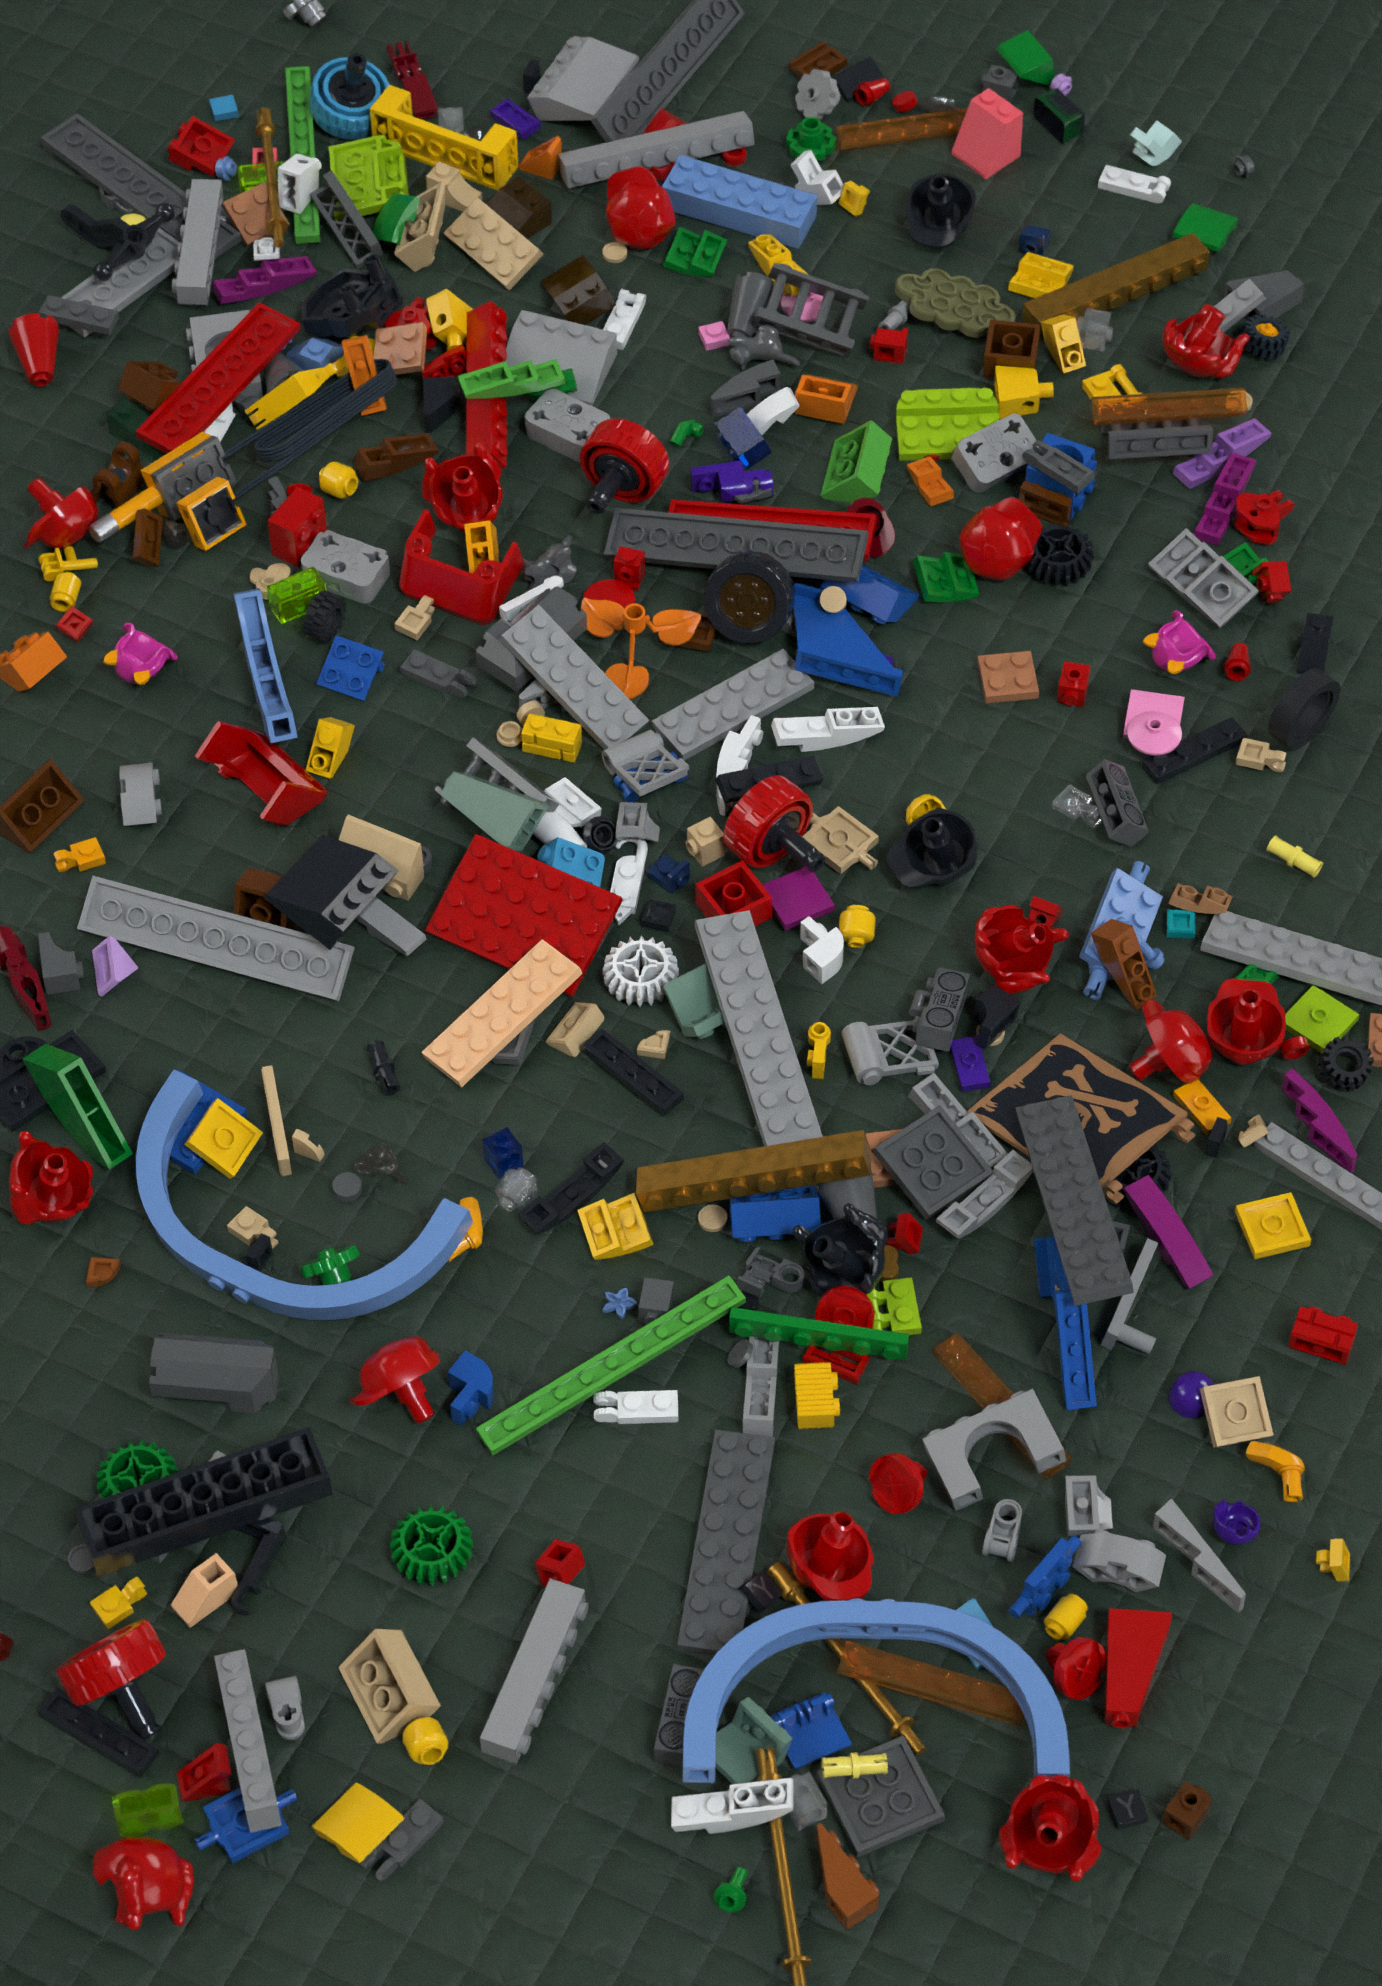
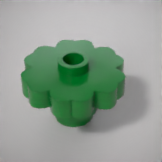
M807 117L797 124V129L794 128L788 131L786 146L790 148V155L796 159L804 151L812 150L816 160L823 161L825 155L833 154L836 146V137L832 135V129L826 124L821 123L818 118Z
M350 1245L336 1251L334 1247L317 1253L318 1258L305 1263L299 1268L303 1278L319 1274L323 1285L340 1284L350 1281L349 1278L352 1277L346 1263L360 1255L356 1245Z

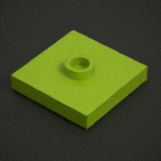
M1313 985L1285 1014V1030L1295 1037H1305L1309 1046L1322 1053L1330 1041H1333L1336 1037L1341 1039L1358 1021L1359 1014Z

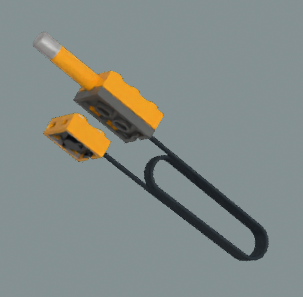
M375 359L374 362L378 374L356 390H354L350 372L225 451H223L218 437L204 432L199 433L140 470L148 488L89 525L91 536L97 542H102L134 522L137 510L145 508L152 511L157 507L159 514L172 520H177L180 517L183 518L195 547L204 551L210 549L247 525L240 508L235 506L233 501L291 463L396 386L397 378L391 362L387 359ZM298 429H300L298 432H296L295 434H293L291 437H289L288 439H286L284 442H282V443H280V444H278V445H276V446H273V445H275L276 443H278L279 441H281L282 439L286 438V437L289 436L290 434H292V433H294L295 431H297ZM256 439L254 449L259 460L262 462H273L282 459L233 493L231 485L237 481L230 465L223 462L224 459Z

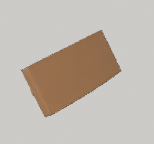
M1178 883L1168 904L1197 913L1220 914L1221 912L1226 913L1233 896L1228 895L1220 888H1212L1208 885L1204 894H1201L1191 886H1183Z

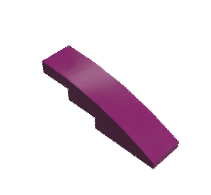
M308 256L262 260L260 268L238 270L236 278L213 280L211 288L220 304L238 302L269 295L292 287L316 276L317 271Z
M1235 453L1230 455L1215 482L1214 491L1205 506L1204 515L1195 529L1194 536L1197 539L1219 545L1234 516V511L1237 509L1236 497L1244 493L1256 465L1255 459Z
M1292 1068L1284 1075L1282 1092L1297 1103L1295 1116L1310 1127L1308 1140L1342 1168L1353 1173L1357 1153L1347 1132L1332 1109L1316 1090Z
M1149 1175L1123 1188L1150 1240L1154 1239L1158 1243L1157 1246L1167 1265H1173L1185 1290L1214 1276L1187 1228Z

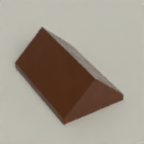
M51 758L0 805V836L27 853H31L85 801Z

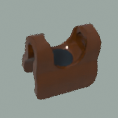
M120 441L112 451V459L108 469L100 468L94 475L92 480L93 489L90 493L93 495L95 503L105 494L114 501L117 508L132 499L142 487L145 480L140 470L144 467L140 462L139 451L135 446Z

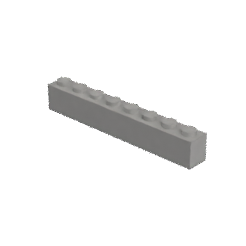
M741 111L558 154L560 174L567 187L571 188L609 179L613 173L631 167L641 166L649 170L652 166L670 165V162H676L680 155L696 159L755 145L753 125L746 113Z

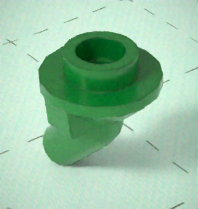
M737 1866L730 1882H722L715 1890V1903L722 1910L737 1912L744 1907L747 1894L744 1893L741 1887L749 1873L746 1869Z

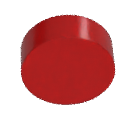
M913 91L902 92L892 100L897 112H906L915 107L918 102Z
M745 147L722 152L723 161L730 166L741 165L747 158Z
M1297 1036L1284 1041L1279 1049L1284 1059L1295 1060L1306 1055L1310 1047L1305 1037Z

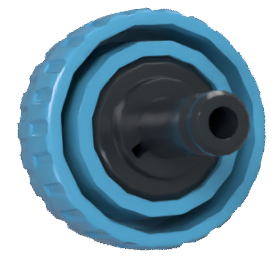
M353 53L349 57L331 60L318 69L313 78L309 95L311 115L324 131L335 137L349 140L368 137L372 135L370 108L389 86V82L381 70L367 62L365 56L360 53Z

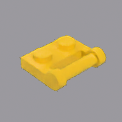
M1121 364L1113 366L1107 372L1082 380L1083 390L1100 413L1101 408L1144 406L1147 402L1145 396L1136 390L1125 375L1126 370ZM1113 382H1119L1129 396V400L1125 401Z

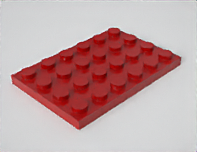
M475 834L425 931L433 937L508 970L543 939L580 967L583 974L562 993L573 998L623 899L619 895Z

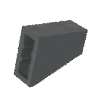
M1288 270L1227 282L1225 286L1224 298L1250 278L1264 294L1266 299L1243 317L1247 321L1248 318H1253L1254 315L1259 317L1266 315V318L1273 316L1274 319L1300 304L1304 291V283Z

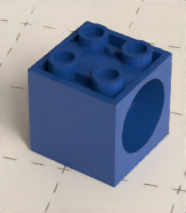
M1050 433L1046 434L1043 443L1056 447L1095 472L1097 467V461L1094 460L1095 449ZM1028 464L1026 468L1027 482L1039 484L1045 489L1062 493L1072 499L1070 519L1073 518L1077 510L1081 511L1085 502V496L1087 493L1092 492L1096 481L1094 478L1077 494L1037 469V467L1033 468Z

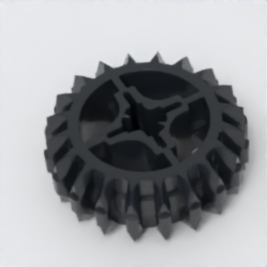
M1061 522L1058 526H1053L1049 523L1047 528L1042 527L1041 535L1034 546L1033 556L1025 567L1028 568L1030 575H1035L1037 581L1044 579L1046 585L1050 582H1054L1056 587L1059 583H1064L1066 586H1068L1070 581L1077 583L1080 578H1085L1087 571H1090L1094 560L1092 541H1089L1088 534H1082L1080 528L1073 530L1071 524L1064 527Z
M1156 1143L1113 1180H1117L1125 1188L1149 1175L1162 1193L1167 1192L1172 1175L1170 1160L1166 1159L1165 1151H1158L1159 1147ZM1122 1188L1118 1192L1123 1194L1124 1198L1116 1204V1207L1126 1204V1207L1130 1210L1132 1206Z

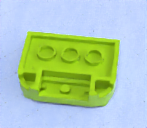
M377 135L329 147L330 168L361 216L380 212L394 193L409 195L406 160L399 141L388 140L385 135ZM334 211L336 221H343L345 213Z
M989 388L906 390L902 392L896 408L899 461H916L923 459L927 455H937L939 460L952 459L953 451L962 439L999 421V404L993 396L992 390Z

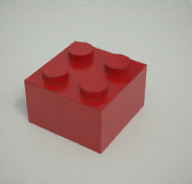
M297 487L268 519L273 556L296 567L301 565L302 556L309 549L318 533H325L328 530L323 498Z
M743 860L695 884L696 905L706 918L750 910L754 926L772 918V897Z

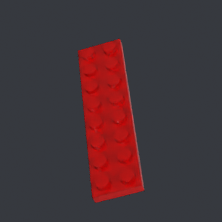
M259 302L136 430L137 438L167 454L199 433L204 432L300 331V323Z
M671 500L668 513L867 530L869 536L863 561L867 562L869 561L877 523L876 514Z

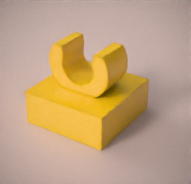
M852 181L845 182L838 204L854 216L861 215L867 203L866 199L868 194H870V190L863 185L858 186Z
M1331 1539L1330 1551H1316V1563L1320 1564L1321 1572H1332L1337 1582L1349 1581L1350 1552L1343 1539Z

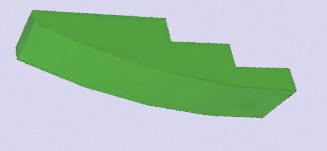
M557 359L538 365H533L532 360L510 367L505 361L458 376L466 399L515 396L565 384V378Z

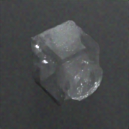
M1086 308L1084 317H1078L1077 328L1082 348L1104 352L1106 342H1111L1114 327H1110L1111 312Z
M810 1772L802 1776L794 1775L790 1777L793 1779V1811L789 1812V1815L798 1831L827 1818V1802Z

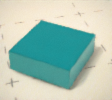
M1167 909L1166 938L1194 939L1195 912Z

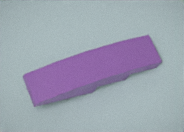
M1255 418L1217 434L1215 442L1212 443V453L1195 454L1193 459L1175 466L1173 475L1191 489L1220 474L1232 453L1246 457L1269 439L1272 433Z

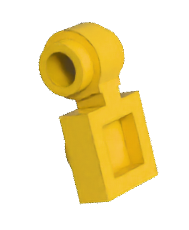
M822 1022L814 1023L808 1030V1042L814 1047V1050H808L807 1067H812V1078L814 1079L824 1078L826 1049L831 1040V1030Z

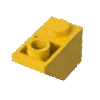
M1062 314L1041 321L1046 347L1061 373L1064 374L1085 367L1086 363L1075 317Z
M332 717L319 719L306 771L331 779L349 750L355 725Z

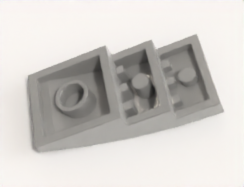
M1187 528L1148 563L1149 568L1219 628L1225 625L1259 593L1223 556L1219 557L1205 542L1202 543Z

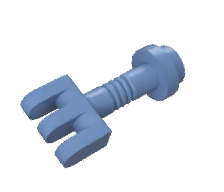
M1118 917L1116 919L1120 922L1132 925L1123 917ZM1133 926L1147 968L1152 970L1158 969L1164 963L1163 952L1159 948L1152 949Z

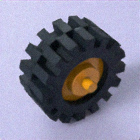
M1254 315L1253 318H1248L1243 333L1248 334L1250 337L1244 347H1246L1248 352L1253 351L1252 355L1254 356L1260 354V358L1265 359V356H1268L1269 359H1273L1274 356L1278 358L1280 354L1284 353L1290 336V330L1287 329L1286 324L1281 325V320H1273V316L1266 318V315H1261V317Z

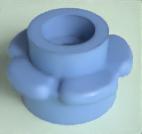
M226 156L223 159H218L216 174L218 178L229 181L236 175L237 166L231 158Z

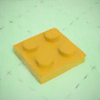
M217 1098L212 1102L184 1145L231 1179L236 1175L263 1132Z
M1291 1192L1236 1205L1235 1213L1254 1259L1310 1246V1235Z

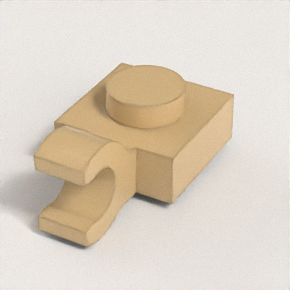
M424 595L416 608L408 605L394 623L395 630L418 640L431 623V615L435 610V607L431 606L434 599Z
M1243 738L1236 758V765L1263 770L1264 765H1267L1275 772H1283L1286 762H1284L1286 753L1279 750H1269L1270 743Z
M247 1206L227 1224L228 1232L249 1246L257 1240L261 1233L270 1237L272 1249L279 1243L278 1240L274 1239L277 1233L269 1227L268 1220Z

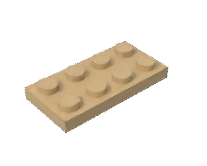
M478 197L444 232L448 239L508 290L543 256V253Z

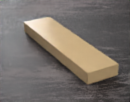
M272 1065L262 1067L261 1071L279 1171L282 1176L292 1175Z

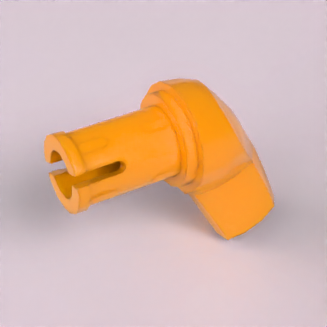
M466 1197L460 1200V1206L469 1209L473 1223L448 1262H451L452 1259L469 1248L476 1250L482 1243L483 1226L479 1203L474 1197Z
M1251 1441L1246 1451L1248 1459L1254 1463L1270 1467L1282 1476L1284 1501H1301L1303 1499L1301 1475L1305 1471L1302 1460L1295 1454L1276 1445Z

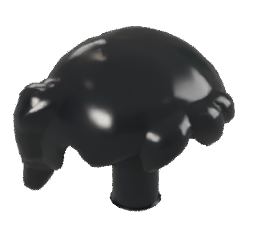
M850 1203L844 1205L843 1212L845 1215L825 1222L812 1231L801 1225H796L793 1228V1235L799 1241L802 1254L812 1271L813 1276L809 1280L811 1287L821 1297L830 1289L839 1286L855 1287L866 1295L870 1294L881 1279L884 1271V1247L888 1239L887 1228L875 1217L856 1209Z

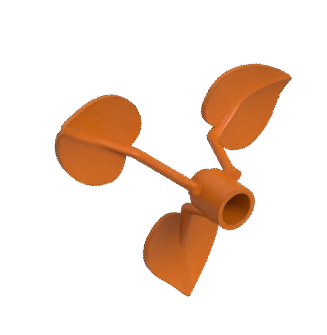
M583 598L581 610L583 609L587 614L586 630L593 636L609 637L615 629L621 630L623 625L630 633L629 664H614L605 672L610 680L629 699L641 695L649 683L647 669L642 666H633L635 635L640 634L647 624L652 632H658V637L663 643L681 645L692 638L701 620V614L670 609L657 613L653 617L652 624L650 616H645V609L640 604H629L624 609L623 606L613 601L592 600L588 598Z

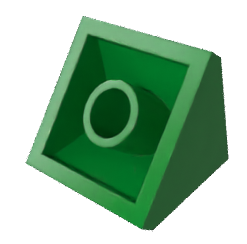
M1028 30L999 44L996 48L1020 78L1049 86L1055 78L1053 59Z

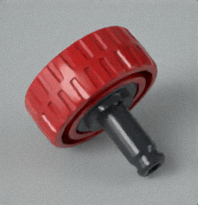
M608 419L598 424L587 438L580 452L582 470L589 481L595 486L586 501V506L595 514L604 513L613 498L626 503H641L650 499L662 484L669 470L668 454L662 443L646 428L625 419Z
M776 775L758 782L743 795L727 819L724 828L726 846L753 868L768 867L779 861L787 853L801 865L807 867V870L810 872L818 871L825 862V855L819 853L818 849L802 837L812 817V801L805 792L786 777Z
M147 1619L136 1621L113 1632L78 1652L57 1667V1675L74 1705L82 1706L103 1696L115 1695L132 1728L138 1733L140 1738L145 1740L160 1731L161 1726L156 1723L155 1715L137 1684V1681L143 1677V1673L156 1666L166 1657L163 1645Z

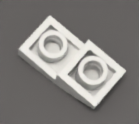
M266 237L254 240V261L280 259V248L274 245V239Z
M786 387L760 402L744 419L752 434L760 438L776 420L784 423L800 405L791 388Z

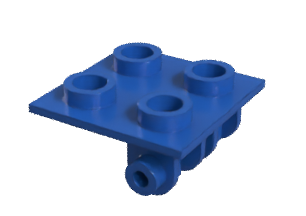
M336 635L316 685L365 701L375 674L377 672L381 673L384 669V662H381L384 652Z
M825 1692L769 1715L793 1738L787 1751V1756L795 1770L822 1759V1757L852 1746L846 1731L832 1707L834 1706V1700L830 1693L827 1695Z

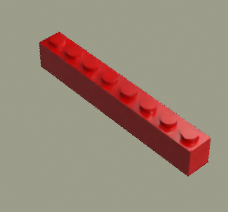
M492 301L467 312V373L505 362L507 359V316L505 311L497 307ZM506 397L466 399V454H474V445L477 442H482L487 452L496 460L500 469L507 467L508 450L506 435L508 431L506 428V416L508 413Z

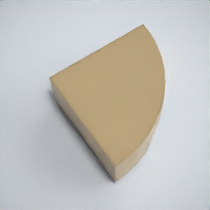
M658 1031L655 1035L643 1039L638 1045L637 1055L665 1059L670 1041V1031Z
M1260 1115L1248 1121L1250 1127L1245 1132L1240 1131L1238 1139L1244 1148L1269 1133Z
M296 1129L292 1135L294 1153L320 1162L325 1155L320 1144L316 1147L308 1140L309 1134Z

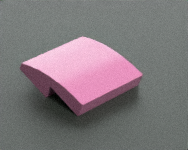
M1131 689L1123 738L1128 739L1127 731L1131 720L1137 715L1148 711H1159L1169 714L1181 724L1185 697Z

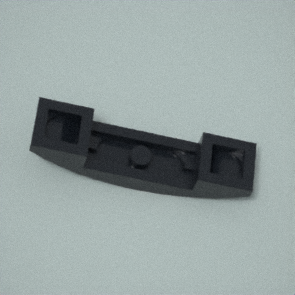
M603 1142L583 1159L584 1166L544 1199L538 1196L518 1213V1217L537 1235L557 1226L599 1193L620 1169L624 1159Z

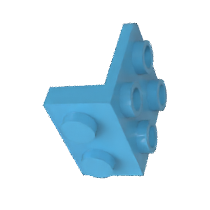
M559 837L540 848L538 861L600 887L605 857L602 853Z

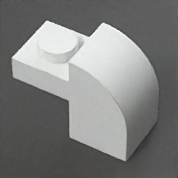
M812 150L804 151L791 164L799 180L795 188L817 195V205L833 204L841 196L844 185L837 171H822Z
M808 916L801 921L800 939L809 946L803 951V968L819 983L823 984L834 976L842 966L843 936L837 927L827 932L821 923H816Z

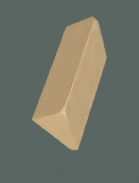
M575 1002L547 1038L546 1043L569 1056L576 1057L582 1050V1045L592 1037L605 1018L596 1004Z

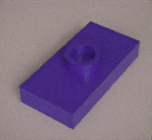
M508 98L490 110V117L504 127L515 130L517 136L523 140L541 128V121Z
M978 1036L954 1039L950 1047L962 1092L990 1087V1079L980 1046L976 1045Z

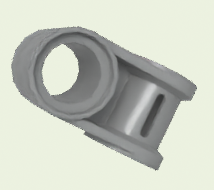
M1004 1499L996 1504L990 1527L986 1533L982 1550L983 1556L992 1554L1005 1557L1008 1562H1013L1022 1509L1016 1501ZM1011 1516L1014 1519L1011 1521H1005L1001 1517Z
M297 1676L265 1682L270 1708L273 1712L279 1736L286 1740L299 1738L305 1730V1722Z

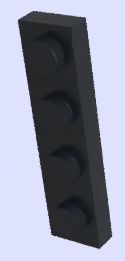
M1231 717L1181 741L1173 751L1167 754L1151 755L1143 759L1142 768L1158 785L1240 745L1243 738H1247L1248 734Z
M809 756L719 774L715 781L724 803L739 801L754 785L771 776L779 775L786 777L799 788L819 785L824 778L815 756Z
M603 1028L582 1045V1051L661 1115L665 1116L684 1100V1093Z
M56 1687L38 1710L39 1717L139 1778L143 1776L159 1755L157 1747L88 1705H74L68 1694Z

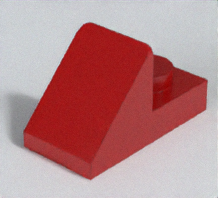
M214 1744L177 1772L182 1801L189 1802L230 1792L228 1776L231 1774L226 1745Z

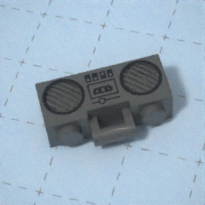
M1104 759L1086 774V778L1109 839L1132 847L1146 836L1149 831L1124 766Z
M937 968L934 978H928L926 991L917 990L915 992L909 1014L915 1017L912 1032L917 1033L916 1045L949 1052L968 996L970 974Z
M673 1664L654 1747L655 1763L683 1768V1738L686 1713L696 1683L704 1669Z

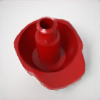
M636 166L618 171L610 176L607 184L608 203L606 205V217L615 241L632 249H650L656 247L659 242H663L674 228L676 219L668 193L658 184L652 172L646 167Z
M42 477L34 479L28 485L27 492L39 503L38 508L43 512L44 516L30 529L27 541L22 547L26 550L36 542L41 541L50 548L63 550L81 540L88 533L89 525L94 523L99 515L98 507L90 491L82 486L64 498L58 490L53 491L43 481Z
M1014 497L1005 498L993 506L980 509L963 527L959 535L961 555L967 567L973 573L985 579L1008 580L1015 576L1033 556L1034 546L1041 535L1043 526L1040 519L1022 501Z
M1233 978L1225 980L1220 986L1216 999L1210 1003L1208 1009L1207 1033L1211 1047L1224 1057L1240 1065L1251 1064L1270 1057L1281 1047L1285 1036L1286 1017L1284 1008L1279 1004L1276 989L1272 984L1265 981Z
M1151 999L1144 1002L1142 1010L1146 1018L1145 1023L1154 1044L1146 1048V1054L1130 1062V1070L1133 1076L1143 1081L1144 1078L1157 1070L1163 1072L1170 1068L1183 1082L1193 1083L1202 1076L1212 1061L1211 1047L1198 1023L1185 1011H1165L1160 1003Z
M410 1336L384 1345L371 1355L361 1367L360 1383L363 1391L348 1400L350 1405H367L394 1391L400 1404L407 1406L415 1421L414 1423L420 1424L433 1417L435 1411H433L424 1395L427 1390L419 1376L430 1371L440 1363L439 1354L434 1349H430L425 1339L420 1336Z
M843 1511L834 1512L832 1515L818 1513L801 1519L791 1527L787 1536V1555L793 1573L800 1584L815 1590L821 1598L827 1601L862 1599L868 1594L872 1583L871 1567L874 1563V1556L866 1533L860 1525L854 1522L851 1515Z

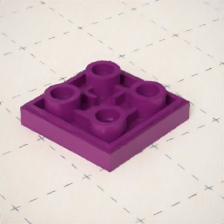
M807 867L762 884L772 897V911L785 931L801 925V921L808 916L814 920L835 911V905L815 873L808 871Z

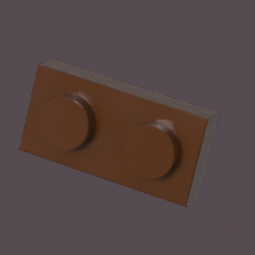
M145 508L137 510L133 559L149 567H155L159 565L163 517Z

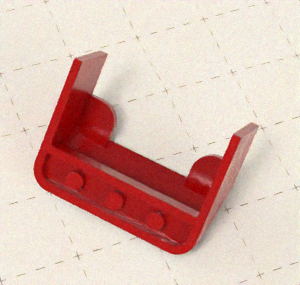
M424 509L405 545L399 582L403 595L418 602L426 595L434 599L431 606L479 625L491 623L497 616L499 606L505 601L524 565L518 543L513 542L502 563L486 560L477 566L473 574L429 558L432 551L431 540L437 530L430 511Z
M217 721L195 754V757L199 760L214 763L218 767V773L225 778L231 779V777L242 780L267 804L259 817L263 820L271 821L278 826L291 824L322 803L328 794V791L275 742L271 743L268 737L259 731Z

